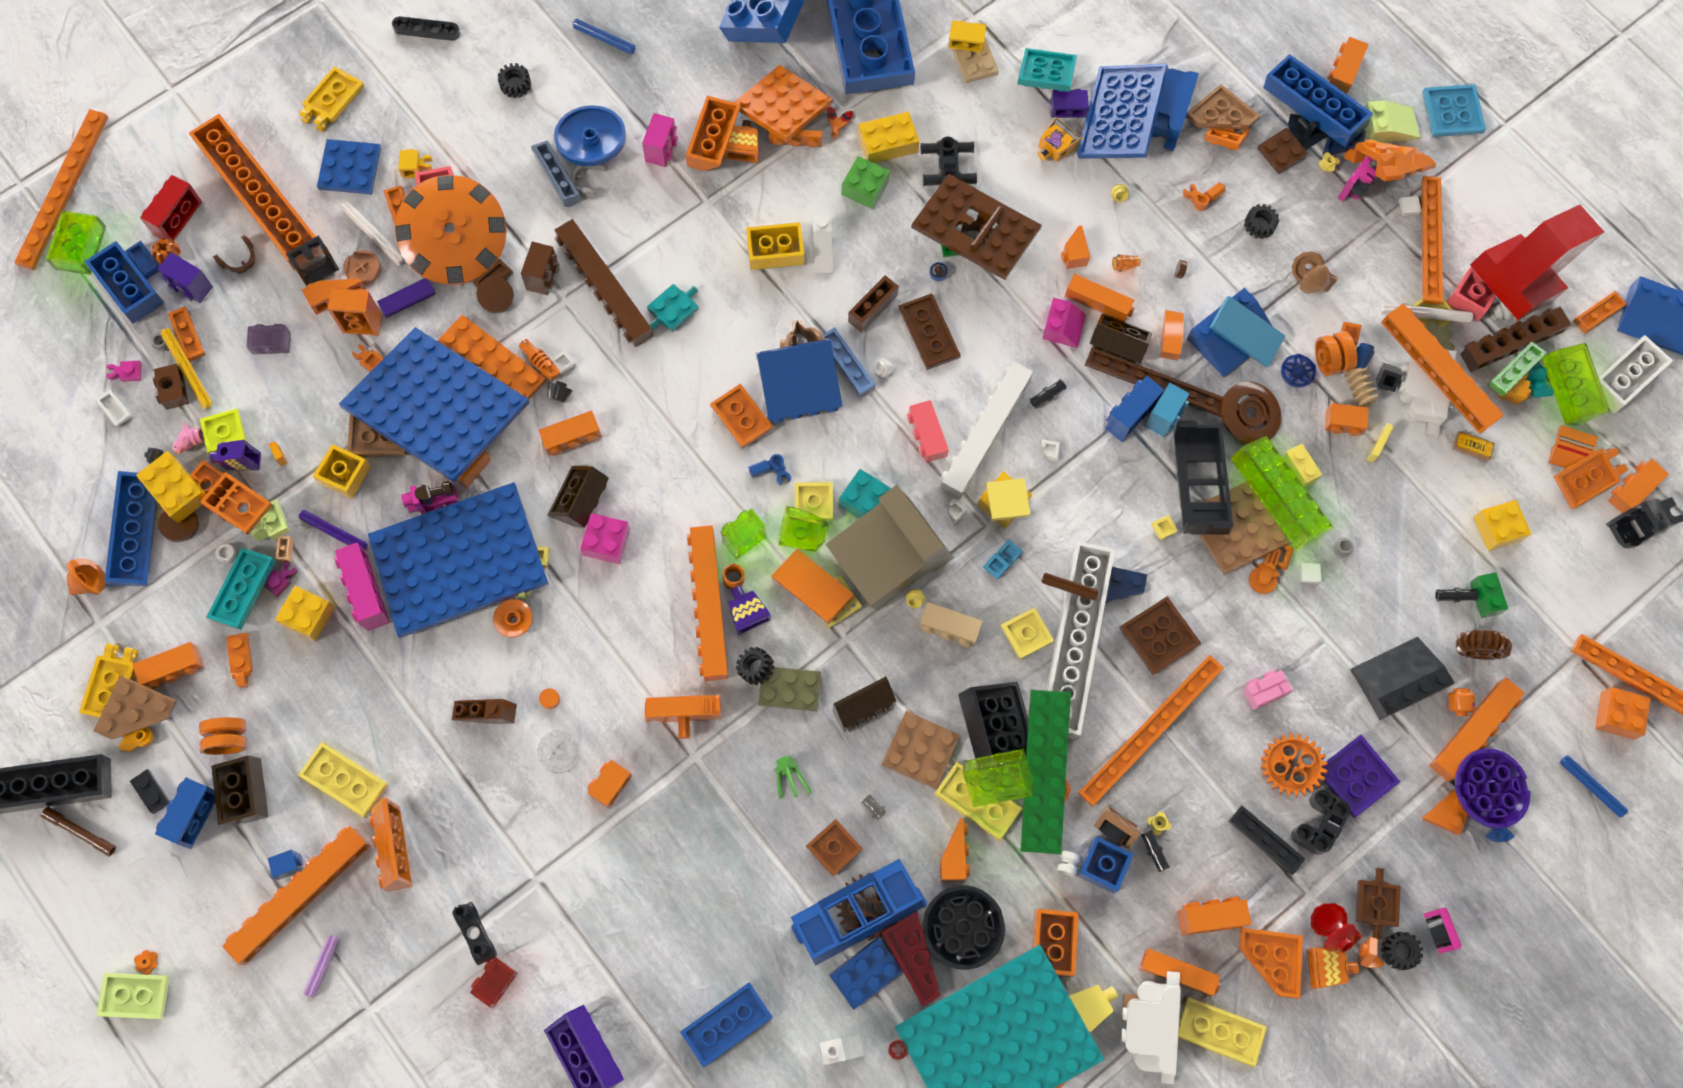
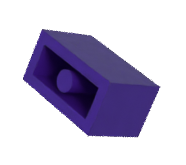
M1074 89L1070 90V92L1052 90L1050 98L1051 118H1086L1089 109L1088 90Z

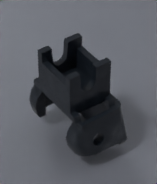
M1672 497L1662 501L1652 499L1644 501L1606 523V526L1610 528L1617 542L1623 548L1630 549L1639 546L1642 541L1662 534L1683 522V514L1678 516L1671 514L1670 509L1677 505ZM1631 521H1636L1644 537L1639 538L1630 523Z

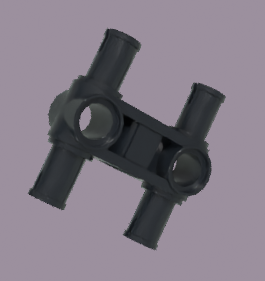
M946 136L936 141V143L920 144L921 155L937 154L939 160V174H923V186H940L948 174L967 184H977V173L961 174L958 164V153H974V141L958 142V140Z
M473 902L454 907L452 911L453 917L460 927L475 963L479 966L484 962L493 960L497 956L496 949L487 935ZM478 928L479 936L472 939L470 937L471 930Z

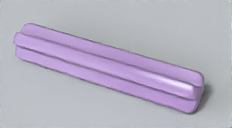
M331 935L327 937L304 990V995L309 997L316 996L339 943L337 937Z

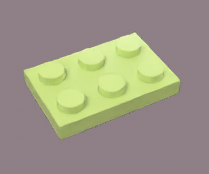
M104 973L97 1016L163 1019L170 976Z

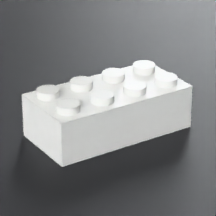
M1644 335L1587 389L1615 414L1673 360Z

